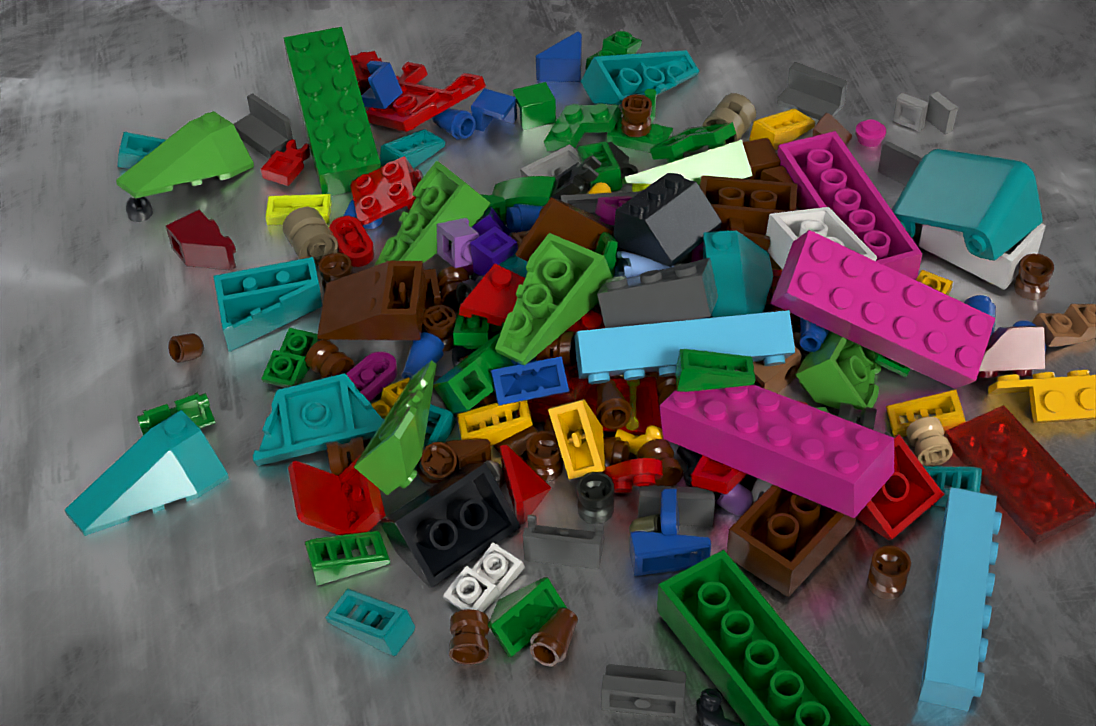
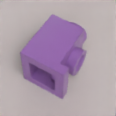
M467 218L437 224V254L454 268L473 264L470 242L478 238L479 234L469 226Z

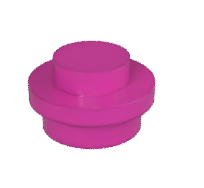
M869 119L860 122L856 126L855 134L861 145L875 147L885 138L886 128L880 122Z

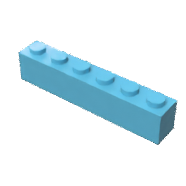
M790 310L577 331L574 337L579 379H588L589 384L609 382L610 376L624 375V380H637L645 378V373L658 371L660 377L675 376L680 349L753 357V362L764 361V366L785 364V359L795 353Z
M950 488L944 511L919 701L968 711L973 696H981L984 673L977 672L978 662L984 663L988 647V639L981 638L982 628L988 629L992 611V606L985 605L986 596H992L995 582V574L988 573L989 565H995L999 545L997 542H992L993 534L998 535L1002 513L995 511L997 496Z

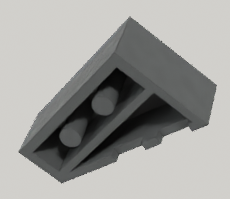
M710 258L662 270L647 271L631 278H626V276L613 277L606 280V284H603L597 293L605 328L711 317L718 299Z

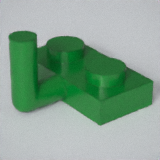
M646 89L644 92V96L652 101L650 132L642 137H630L623 133L621 128L622 117H620L612 132L607 133V143L611 141L619 147L651 153L650 148L673 136V128L653 124L656 117V90Z

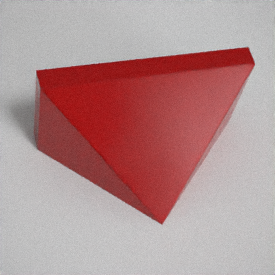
M508 445L500 446L501 467L504 471V480L512 509L519 524H525L528 520V515H532L551 487Z

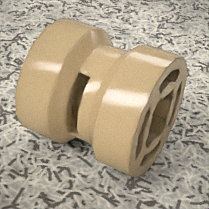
M930 416L923 417L909 425L906 435L910 444L915 447V456L923 466H939L950 459L953 450L948 439L943 437L944 429L939 419Z

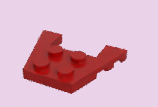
M407 62L402 67L404 73L399 78V75L396 76L403 93L386 109L369 107L366 113L371 124L408 132L482 90L486 85L482 76L463 73L443 90L418 85L417 83L428 75L426 68L422 64Z

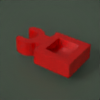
M294 139L288 141L286 151L280 152L276 150L261 168L262 178L289 186L304 169L303 161L310 157L309 144L305 143L302 148L297 149Z

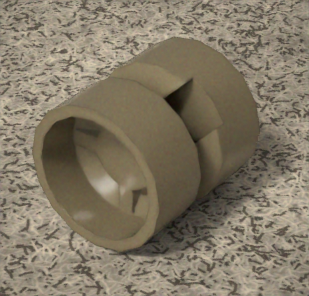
M730 93L721 100L715 110L705 119L702 126L733 122L736 134L725 140L726 144L739 141L756 119V110L751 101L745 96Z
M298 208L292 211L283 222L282 230L299 259L313 257L316 267L319 266V262L324 256L337 252L338 242L319 211L315 208Z

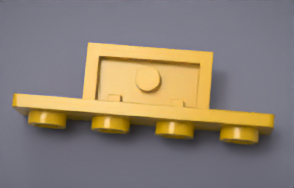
M1089 370L1067 372V377H1055L1054 372L1033 374V379L1020 380L1017 374L999 376L998 382L988 387V394L1029 392L1033 423L1096 419V375H1090Z

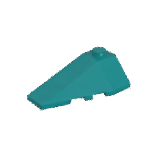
M687 50L593 57L580 82L593 103L619 105L622 104L623 99L627 96L634 94L644 95L646 89L656 90V95L697 76L700 71Z
M738 231L704 232L703 259L710 258L718 293V299L710 318L763 313L767 303L768 292L773 283L769 253Z
M180 410L143 435L65 509V513L84 536L126 523L132 515L152 509L153 513L164 510V504L186 498L187 502L197 499L229 479V476L201 429Z

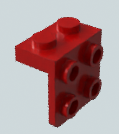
M403 156L353 180L351 190L357 219L362 225H367L405 206L410 210L416 199L412 194L424 177L419 169L414 170L407 158Z
M360 456L339 476L299 461H293L288 466L296 513L302 523L336 535L368 532L386 516L380 489L354 468Z

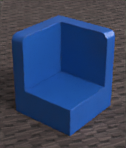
M370 61L366 66L371 75L368 78L371 87L361 95L365 107L386 109L403 92L390 62Z
M484 88L471 105V113L476 122L475 130L484 132L493 118L515 123L517 120L516 97Z

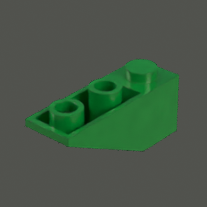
M501 331L434 382V389L452 413L469 411L495 390L491 370L514 366L511 359L497 353L495 350Z

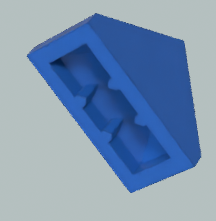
M562 356L530 362L525 366L520 364L491 370L498 406L569 392Z

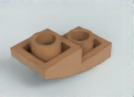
M1070 304L1064 314L1038 313L1032 323L1036 326L1044 327L1045 343L1048 347L1089 341L1096 338V304Z

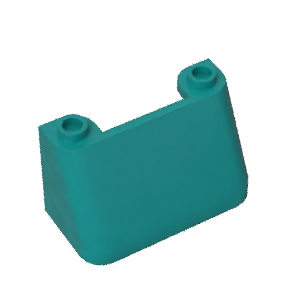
M933 149L922 157L891 209L911 238L916 233V223L963 232L966 248L971 254L992 261L998 259L1043 222L1036 177L1027 164L1016 160L943 149Z

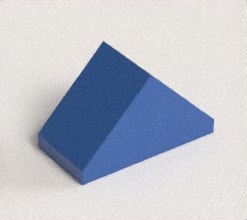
M580 32L572 34L535 56L536 79L538 81H581L582 34Z

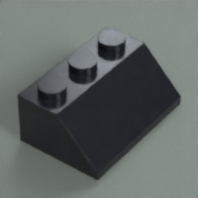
M666 173L616 209L613 238L618 242V248L672 267L703 242L704 232H716L721 228L722 221L697 182L686 179L678 173Z
M468 463L379 521L396 553L429 588L434 587L487 551L492 543L497 544L521 527L486 463Z

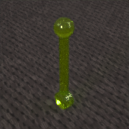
M640 379L626 380L629 386V404L632 411L630 419L625 426L631 431L636 430L639 426V421L636 418L637 386L640 385Z

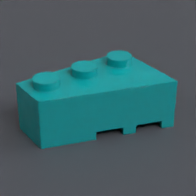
M313 257L213 276L223 333L229 352L323 306Z

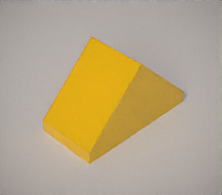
M582 399L549 408V415L569 480L582 477L591 472L604 471L603 426L586 401Z

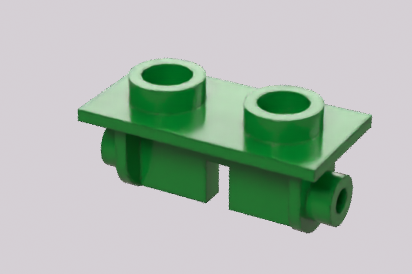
M198 392L174 401L176 406L169 409L168 404L147 411L143 410V414L137 416L143 435L180 410L199 428L216 423L209 407L210 403L206 393L199 395Z

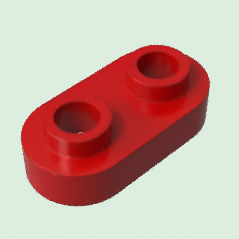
M341 216L331 222L329 228L338 242V252L347 255L353 267L365 266L374 259L373 242L357 218Z
M638 458L605 467L603 474L612 479L614 493H629L633 491V486H654L655 480L663 477L662 461L658 459Z

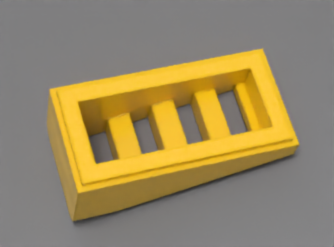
M794 108L755 120L749 140L768 138L775 151H777L778 145L795 140L814 128L816 122Z
M956 389L886 406L893 437L896 435L901 437L907 436L906 430L915 421L914 415H921L923 418L929 417V414H936L933 417L940 420L944 434L967 431L964 413ZM906 415L908 422L901 424L899 416Z
M527 401L498 406V403H493L457 414L461 439H488L490 447L533 425ZM519 410L520 417L514 419L512 413ZM506 416V421L500 423V419Z

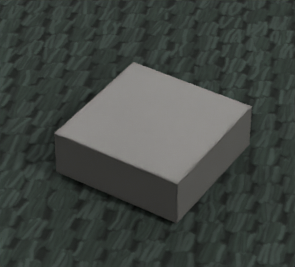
M901 92L896 99L893 122L920 132L925 125L929 102Z
M935 92L929 96L926 120L942 133L947 134L954 129L958 107L939 92Z

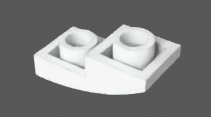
M492 543L472 569L466 566L443 594V597L460 610L471 609L483 612L508 589L525 569V566L521 560L497 544Z

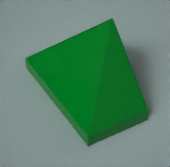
M543 577L499 599L488 622V626L507 656L513 657L530 642L531 637L558 609L567 607L549 578Z

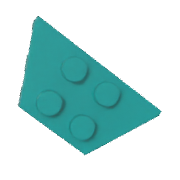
M345 373L279 389L276 391L271 404L272 412L266 418L263 426L264 437L259 451H254L253 461L258 467L326 450L327 442L338 441L342 444L348 443L351 438L363 437V440L371 439L384 421V418H381L371 403L359 392L355 384Z

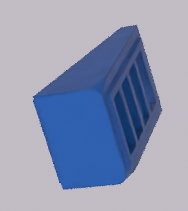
M630 532L629 551L634 576L686 570L710 557L711 540L708 537L664 536V534L656 532Z

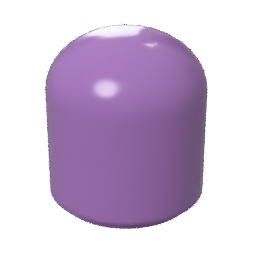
M738 483L728 494L718 492L715 503L726 511L739 516L743 515L752 506L753 497L750 490Z

